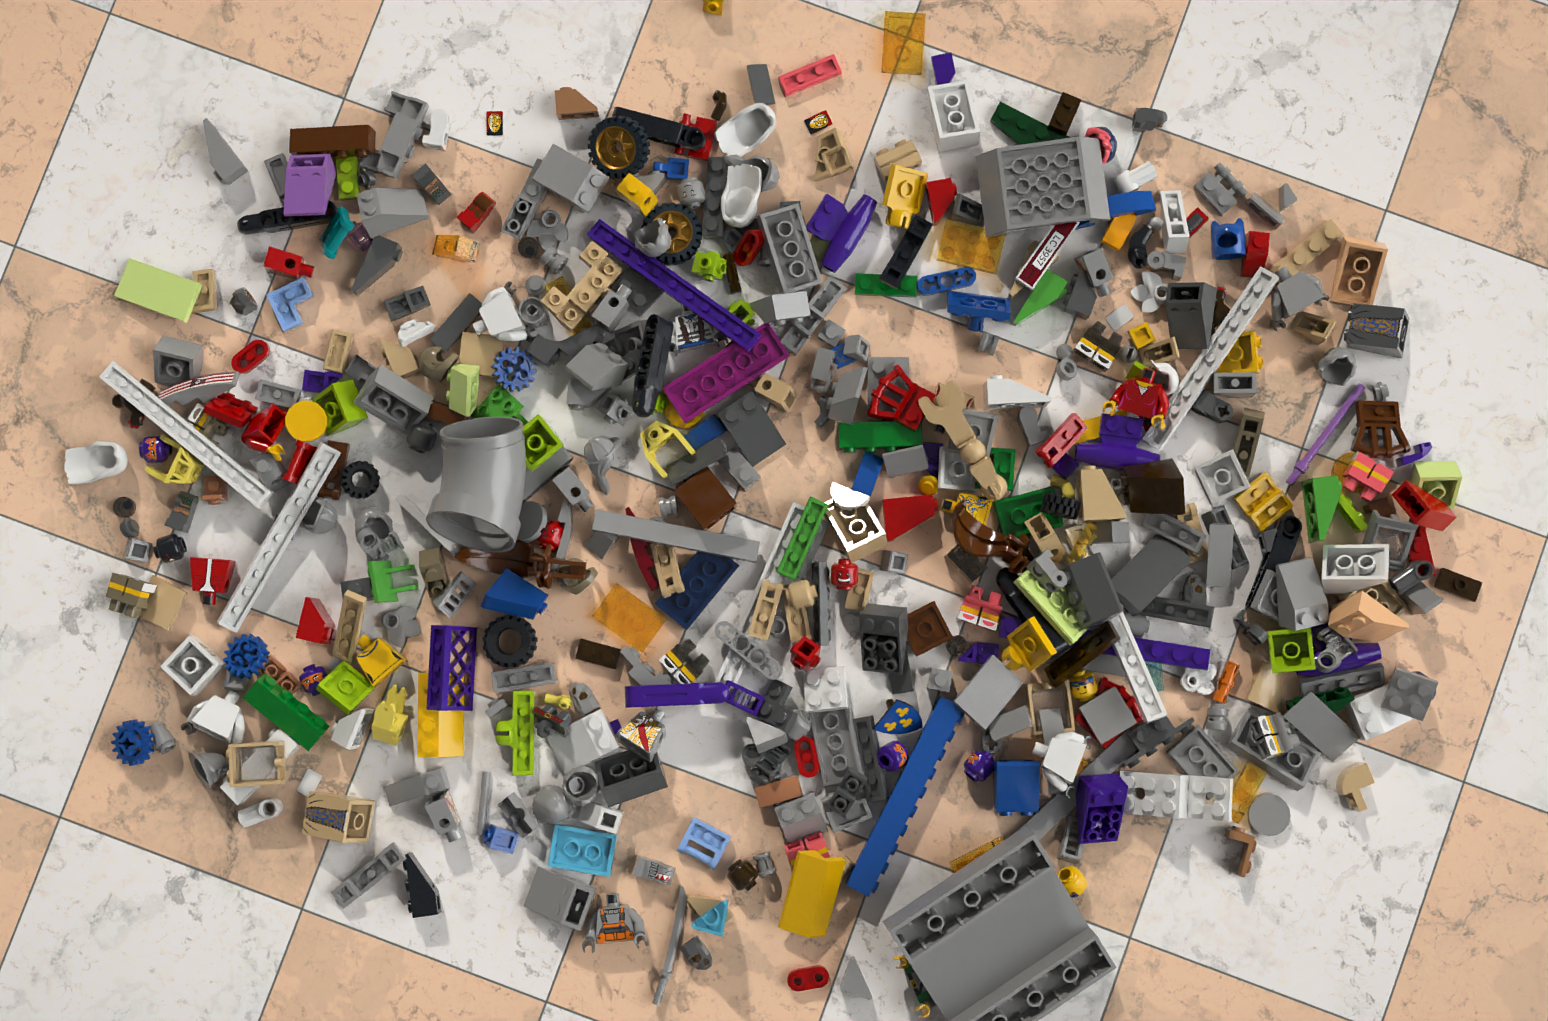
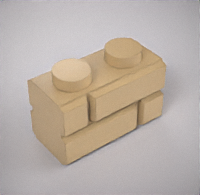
M905 139L895 144V148L890 150L884 148L876 153L877 156L874 157V163L884 183L888 181L891 164L915 169L922 164V159L912 140L907 142Z

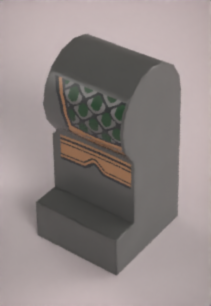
M426 163L412 175L415 181L438 205L452 195Z
M180 491L176 497L175 506H173L170 517L165 522V526L188 533L197 508L198 496Z

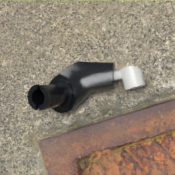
M1158 217L1150 218L1147 225L1143 224L1130 237L1128 259L1135 268L1141 269V264L1143 266L1146 265V243L1153 234L1151 229L1159 230L1162 226V219Z

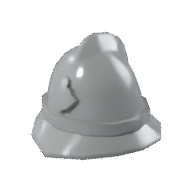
M218 752L189 753V760L195 774L208 789L218 782L217 780L222 778L227 773V770H229V761L226 760V754Z

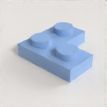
M304 277L266 294L284 332L304 324L295 305L314 297Z

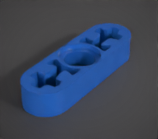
M963 267L923 276L918 281L917 290L923 296H930L970 287L976 280V272L970 267ZM964 272H967L968 275H972V277L969 279V282H966L965 279H961L958 281L959 285H956V277L954 274H957V278L962 277L964 275ZM949 276L952 279V285L949 287L943 286L941 278ZM934 278H937V286L939 287V289H936V285L931 286L929 288V291H926L925 288H921V286L924 284V281H927L928 284L935 283Z

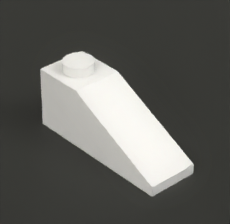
M1181 190L1160 191L1161 219L1163 220L1162 239L1165 253H1186L1190 236Z

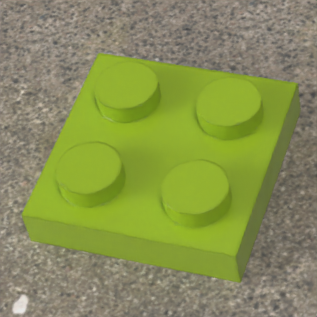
M343 660L317 685L316 690L349 715L374 691L376 686H373L366 677Z

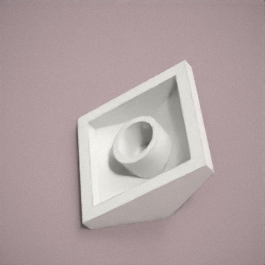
M941 446L939 450L938 488L974 492L976 490V478L970 472L969 464L960 458L959 450Z
M1233 449L1195 466L1212 504L1251 487Z

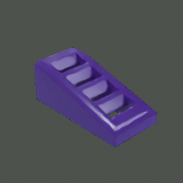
M727 680L725 683L730 689V686H732L734 689L730 698L725 702L757 716L765 697ZM740 690L741 693L737 702L733 701L737 691ZM745 693L749 694L744 705L740 704ZM752 696H753V697H755V700H754V702H753V704H752V707H751V709H750V708H748V705H749V703H750V701H751V698H752Z

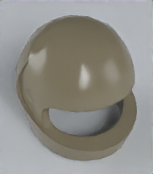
M431 346L421 353L418 360L419 369L425 377L442 382L447 377L448 370L458 361L459 355L453 353L444 360L441 355L443 347Z
M570 558V559H567V560H575V561H582V562H583V560L578 559V558ZM559 565L557 571L569 573L570 565ZM594 567L586 569L585 580L557 578V582L564 590L577 595L591 584L598 572Z

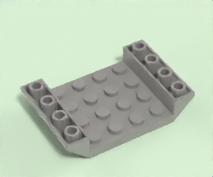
M1079 136L1001 147L975 156L986 238L1007 235V231L1089 220V223L1110 221L1100 141L1097 138Z

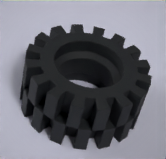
M367 461L352 462L342 472L341 486L350 497L365 499L377 490L380 484V475H378V470L374 468V465L369 464ZM357 472H363L368 477V484L363 488L356 487L352 482V477Z
M1047 493L1043 496L1040 511L1049 515L1076 520L1081 502L1069 499L1068 497Z

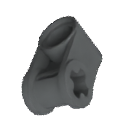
M1205 390L1201 392L1190 408L1193 412L1219 424L1226 422L1233 414V408L1229 403ZM1220 409H1223V410H1224V412H1223L1224 416H1223V417L1219 416V414H1220L1219 410H1220Z

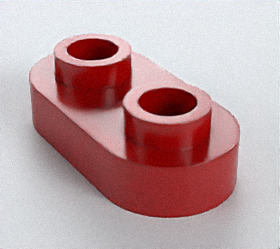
M747 230L734 251V259L739 266L751 265L764 244V237L760 230Z
M262 340L252 341L233 356L231 361L232 368L240 374L251 372L269 357L270 347ZM259 348H263L261 354H257ZM242 361L247 362L245 367H241Z
M802 736L799 740L795 741L794 751L800 774L806 778H811L818 773L819 762L814 741L808 736ZM806 742L808 749L802 750L800 748L801 743ZM811 763L813 765L812 770L807 771L805 764Z
M821 965L794 969L787 977L788 986L794 991L822 988L829 981L828 970ZM821 974L823 976L822 980L817 981L815 975ZM796 977H800L802 979V982L800 984L794 983V979Z

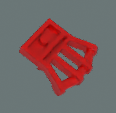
M897 364L890 373L879 379L878 387L872 391L870 409L867 410V416L894 420L916 432L925 418L918 400L922 397H928L934 403L937 397L934 393L913 383ZM899 376L908 386L909 390L905 391L890 382ZM885 389L903 397L901 403L899 404L884 396L883 392ZM879 401L896 409L895 413L879 411Z
M1102 676L1098 683V691L1095 697L1102 694L1104 688L1109 690L1115 686L1127 707L1131 709L1137 723L1144 721L1135 697L1133 695L1130 696L1125 691L1126 688L1123 685L1115 684ZM1080 712L1074 720L1098 742ZM1118 735L1100 745L1106 749Z

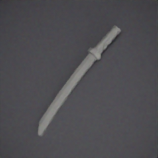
M683 886L680 887L675 921L663 969H660L659 974L661 976L652 1001L653 1004L659 1006L667 981L673 974L671 969L679 942L687 901Z

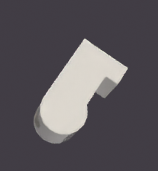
M435 109L430 115L432 122L429 136L423 135L422 143L425 148L445 151L450 129V118L445 110Z

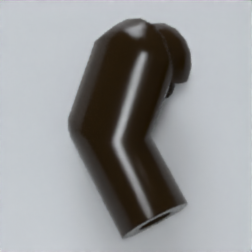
M716 90L712 98L714 101H717V104L710 117L720 121L726 109L727 95L725 92L722 93Z

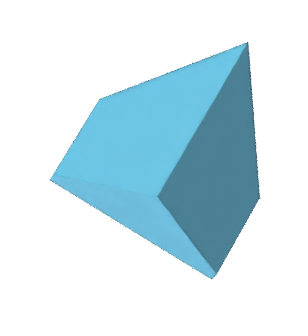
M727 897L691 923L693 929L723 937L729 904Z

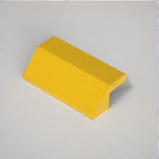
M816 850L797 852L778 924L780 929L807 938L826 936L846 860L842 857L824 858Z

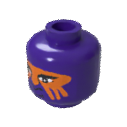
M160 436L145 437L143 442L139 444V455L147 463L166 462L168 456L172 454V446L162 441Z
M315 664L303 668L304 673L299 676V680L305 693L312 694V696L321 694L316 690V687L328 676L324 667H316Z
M898 741L889 742L878 750V763L886 771H896L908 761V751Z
M974 751L964 762V773L974 782L985 781L994 771L993 756L987 751H983V753Z

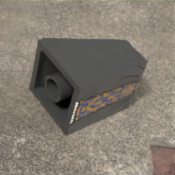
M1353 303V308L1349 309L1348 312L1350 325L1349 329L1345 330L1344 341L1351 349L1402 358L1410 318L1405 308Z

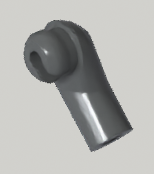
M821 396L817 401L821 414L814 423L820 428H823L829 420V410L826 409L829 398Z
M756 767L749 771L751 774L750 779L760 784L766 785L781 780L780 773H776L775 778L772 781H768L769 776L761 774L759 768Z

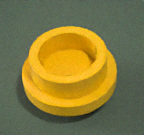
M928 475L919 481L918 486L923 494L935 495L938 492V480L934 476Z

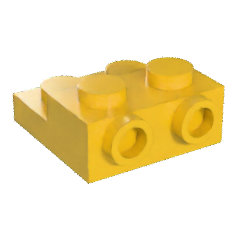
M1254 330L1242 332L1215 373L1256 372V374H1260V369L1263 368V357L1258 356V348H1262L1261 336H1257Z

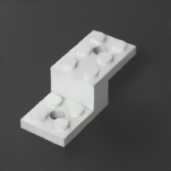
M1120 771L1121 779L1128 785L1123 814L1231 822L1232 778ZM1138 788H1142L1145 791V797L1142 800L1136 795ZM1209 792L1215 796L1213 804L1206 802L1205 797Z

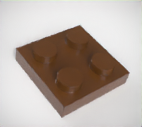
M935 601L908 614L907 641L916 657L953 638Z

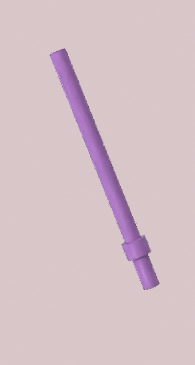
M1360 383L1356 386L1303 459L1296 463L1294 471L1286 480L1287 484L1293 486L1300 475L1305 474L1309 468V463L1365 390V386Z

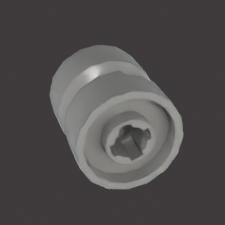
M537 297L525 298L520 303L518 309L524 323L534 328H540L545 325L549 316L548 310L540 304L541 300Z

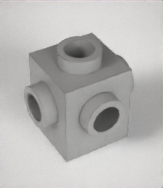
M606 392L596 408L605 415L603 419L612 425L618 423L624 426L633 412L632 407L628 405V399L620 394L617 397L609 392Z

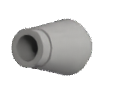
M161 721L155 722L150 726L151 733H154L153 741L156 742L155 748L157 751L164 754L176 747L175 738Z

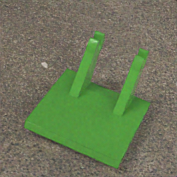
M500 384L472 413L475 418H512L515 415L525 425L528 423L519 414L524 406L506 389L503 390Z
M369 561L368 576L371 578V593L375 603L398 602L397 593L419 589L418 585L394 588L391 573L415 569L414 564L392 568L391 561Z

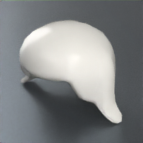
M1150 360L1153 365L1150 369L1156 370L1153 382L1162 384L1167 396L1173 394L1179 384L1176 370L1168 363H1154L1153 360Z

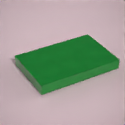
M1054 486L993 501L1001 534H1012L1017 538H1020L1022 533H1025L1027 536L1031 535L1024 522L1042 512L1040 508L1043 496L1047 493L1055 494ZM1044 513L1053 529L1064 526L1062 517Z

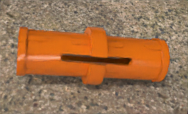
M1231 661L1226 662L1222 676L1218 678L1217 682L1219 683L1212 700L1221 704L1226 703L1231 687L1233 688L1235 685L1233 682L1240 665Z

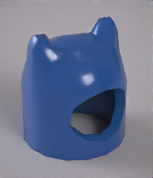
M1238 218L1235 223L1219 225L1217 221H1212V259L1232 260L1246 256L1244 222L1241 218Z

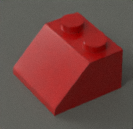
M305 597L296 638L320 644H330L336 634L335 623L320 599Z

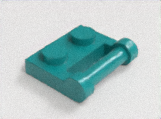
M341 206L320 237L323 254L330 259L335 258L340 244L347 233L352 231L355 226L350 221L348 210Z

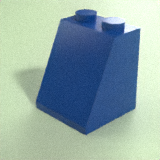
M1035 759L993 760L994 811L999 812V816H1012V812H1020L1022 816H1031L1033 812H1038L1040 761Z

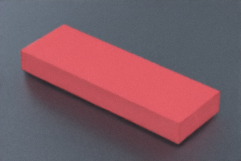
M833 54L779 76L778 81L785 97H788L842 74V71Z

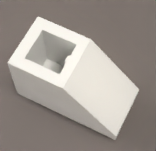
M591 801L590 804L581 807L578 820L595 828L616 834L619 830L624 811Z

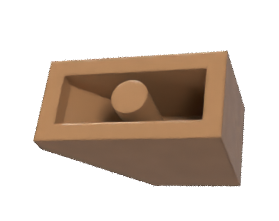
M562 87L560 90H555L556 115L559 120L599 117L598 108L576 89Z

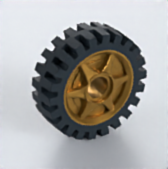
M613 116L599 122L592 129V135L588 138L590 141L588 149L591 150L588 154L589 157L593 158L592 164L597 165V169L610 176V178H625L628 173L632 175L638 173L645 166L644 163H647L649 159L647 155H650V150L648 149L650 141L646 139L648 134L643 132L645 130L643 126H639V122L624 116ZM617 142L620 143L622 147L621 152H619L616 148Z
M670 202V204L663 203L662 206L654 207V210L650 211L648 216L644 218L641 228L647 226L648 223L651 224L657 218H662L668 225V231L675 230L677 232V235L671 238L670 248L654 258L664 263V265L672 264L673 266L690 260L698 252L702 240L701 225L695 213L688 207Z

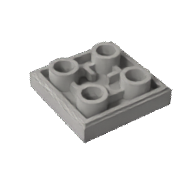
M1115 686L1078 708L1100 744L1105 743L1137 723Z

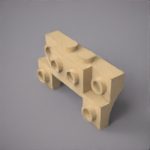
M593 241L579 255V259L590 269L571 292L566 296L553 286L540 301V304L569 332H572L588 313L591 315L598 307L596 303L600 298L604 299L611 290L609 289L610 286L623 272V268L608 257V253Z

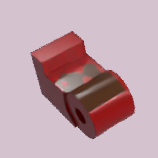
M481 192L457 218L464 226L475 233L494 209L496 202L486 193Z

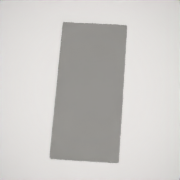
M1311 691L1283 715L1332 762L1360 738Z

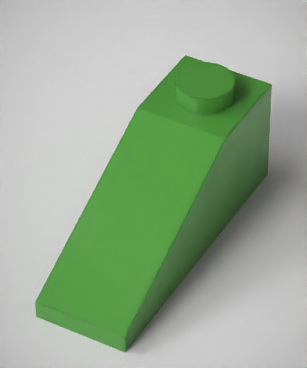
M1047 269L1012 325H1019L1055 303L1058 298L1062 300L1068 290L1065 288L1068 281Z

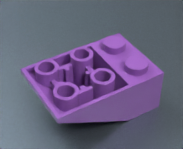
M330 154L290 155L285 177L284 216L325 215L337 173Z

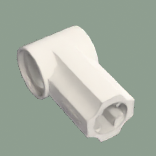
M1148 161L1131 171L1127 170L1119 174L1113 181L1120 193L1134 192L1140 186L1157 178V173L1153 164Z
M270 798L238 811L239 822L243 828H247L278 816L283 811V803L278 798ZM269 803L273 804L274 806L273 813H270L268 811L267 807Z

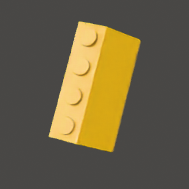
M418 673V757L464 756V711L426 710L428 673ZM449 673V684H450L451 681H452L454 678H453L452 675ZM463 675L462 678H461V681L463 682V684H464V675ZM456 684L452 690L457 695L461 689ZM448 694V705H449L450 702L452 701V698H451L450 695ZM463 695V696L461 697V699H460V702L462 703L463 706H464V695Z

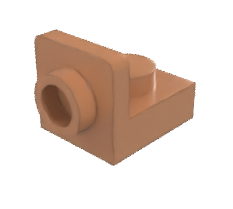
M218 475L204 476V496H201V499L207 501L208 505H219L221 501L228 500L227 482Z

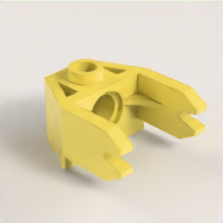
M659 421L653 422L640 433L645 457L664 479L668 474L657 462L655 453L672 439L678 440L691 455L696 453L677 429ZM658 433L657 438L653 439L654 434Z
M161 434L160 439L179 449L168 473L153 466H146L144 471L164 483H196L205 464L170 435Z
M393 685L388 690L386 703L382 701L376 707L374 720L371 725L372 739L396 746L402 738L409 714L404 713L407 699L405 687H402L400 692H397V685Z

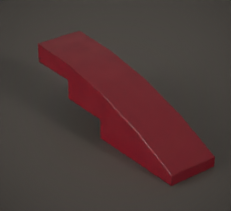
M627 507L625 509L626 515L635 517L631 508ZM630 538L639 568L651 591L659 588V585L649 569L654 567L655 563L645 548L651 542Z

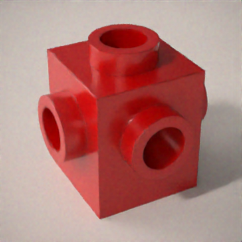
M803 636L799 642L792 646L790 662L796 669L807 673L811 667L815 668L821 660L819 657L821 646Z

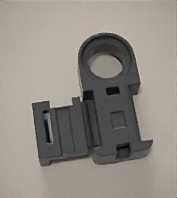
M1244 609L1240 610L1233 619L1245 629L1242 634L1255 646L1263 644L1269 637L1268 633L1256 623L1250 626L1248 624L1249 620L1245 622L1244 619L1246 617L1241 618V616L1246 611Z
M747 744L743 748L742 759L752 769L755 767L759 768L769 776L768 781H772L776 773L779 774L781 772L782 763L790 756L792 749L783 744L775 747L771 752L767 751L766 753L764 751L759 753L756 758L751 759L746 756V752L754 750L758 754L755 744Z

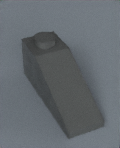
M380 235L374 237L351 288L353 293L356 295L363 293L393 268L396 262L400 261L403 251L399 243Z

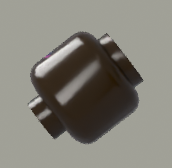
M739 859L727 869L729 871L727 878L737 890L746 889L749 891L757 884L755 879L758 877V872L748 860L742 861Z

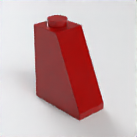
M1407 480L1392 494L1393 498L1416 525L1443 531L1457 518L1445 502Z
M933 494L882 500L887 542L893 541L935 516V511H938L937 499H933Z

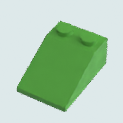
M1338 476L1317 477L1301 482L1308 543L1324 541L1340 498V493L1342 492V484L1338 480Z

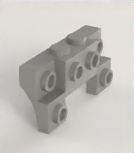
M392 91L391 98L384 110L395 116L380 147L381 151L375 149V155H368L359 165L377 174L381 173L397 180L403 164L407 163L408 159H411L414 155L416 141H419L422 137L423 126L421 124L429 105L420 99Z

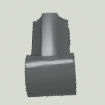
M1411 561L1408 567L1388 579L1389 584L1398 595H1401L1422 580L1429 579L1433 575L1434 568L1427 561ZM1420 565L1423 566V573L1421 575L1417 572Z

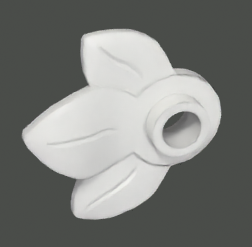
M1143 272V284L1134 287L1130 294L1135 300L1143 302V312H1154L1161 304L1166 302L1168 285L1162 283L1159 275L1152 272ZM1158 291H1163L1165 296L1159 297Z
M1209 663L1207 671L1184 667L1185 673L1181 676L1180 685L1185 691H1196L1201 695H1209L1215 691V687L1211 683L1217 673L1215 665ZM1190 678L1193 679V682H1194L1193 685L1190 684V682H1189V679H1190Z

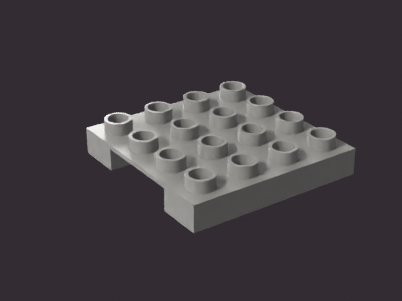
M1027 825L882 921L947 1021H1039L1117 968L1056 874L1055 866L1036 835Z

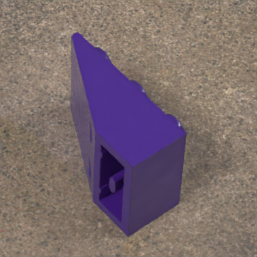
M1117 773L1079 776L1076 790L1079 844L1118 841L1128 785Z

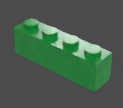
M896 421L852 422V425L838 423L839 450H843V453H856V449H864V453H874L876 449H885V452L897 451V448L923 445L922 423L916 432Z
M263 674L256 680L243 697L244 700L307 751L320 740L330 727L322 717L314 714L306 704L298 701L290 691L282 688L274 678Z

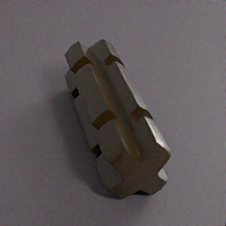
M733 253L723 255V258L727 260L726 274L728 283H730L731 294L741 292V286L738 283L739 277L736 264H734Z

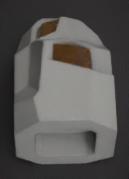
M574 683L570 686V698L581 717L601 706L590 687L586 684Z

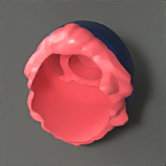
M1106 127L1088 128L1085 137L1099 139L1102 163L1110 162L1117 150L1115 136Z

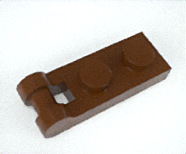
M328 440L327 445L340 451L341 454L317 496L319 498L332 497V500H339L342 491V482L340 480L342 472L346 468L350 444ZM328 483H334V488L329 489Z

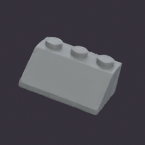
M380 364L370 374L353 403L407 435L412 425L418 424L428 414L433 396Z

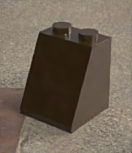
M1172 458L1123 467V475L1120 476L1121 485L1125 492L1122 493V502L1124 506L1127 505L1130 513L1185 514L1184 478Z

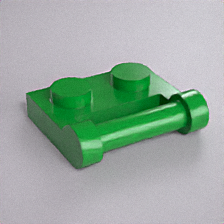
M991 447L990 454L993 455L995 471L1006 480L1007 491H1013L1015 449ZM978 481L975 482V489H981V484Z

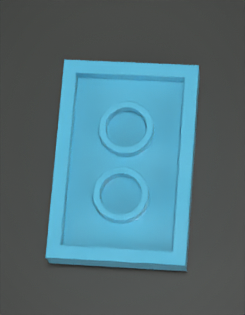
M555 824L547 866L610 877L618 834Z

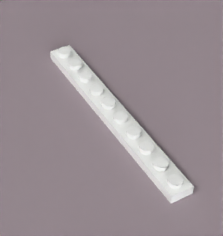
M1260 266L1210 339L1209 349H1203L1177 390L1169 399L1170 405L1164 419L1165 428L1161 429V422L1156 423L1155 428L1151 425L1143 437L1145 442L1162 451L1212 378L1213 373L1216 372L1279 280L1277 275Z
M112 361L99 376L257 508L260 509L273 492L116 362Z
M323 442L320 443L217 621L219 625L236 633L238 632L340 456V451Z
M795 502L792 503L738 628L740 632L754 643L757 638L749 636L748 632L763 580H770V583L776 585L782 582L784 576L776 573L805 509V506ZM767 591L766 597L774 598L775 593ZM738 638L734 645L736 649L743 650L746 648L747 642L744 638ZM730 648L715 682L725 684L729 680L737 684L747 661ZM730 686L729 689L730 693L728 699L730 698L734 687Z
M1085 523L1065 529V536L1076 561L1079 560L1082 554L1086 558L1097 553L1093 542L1090 541L1091 537ZM1121 612L1109 620L1121 638L1112 646L1147 724L1166 717L1167 713L1125 615Z

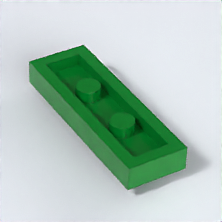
M855 273L854 295L916 298L917 276L905 275L896 290L879 281L881 274Z

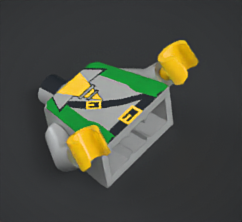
M904 955L895 956L894 960H900L901 962L899 966H896V969H905L919 1003H923L916 1006L914 1010L919 1011L922 1009L923 1014L919 1017L920 1019L928 1017L930 1010L936 1006L934 1000Z

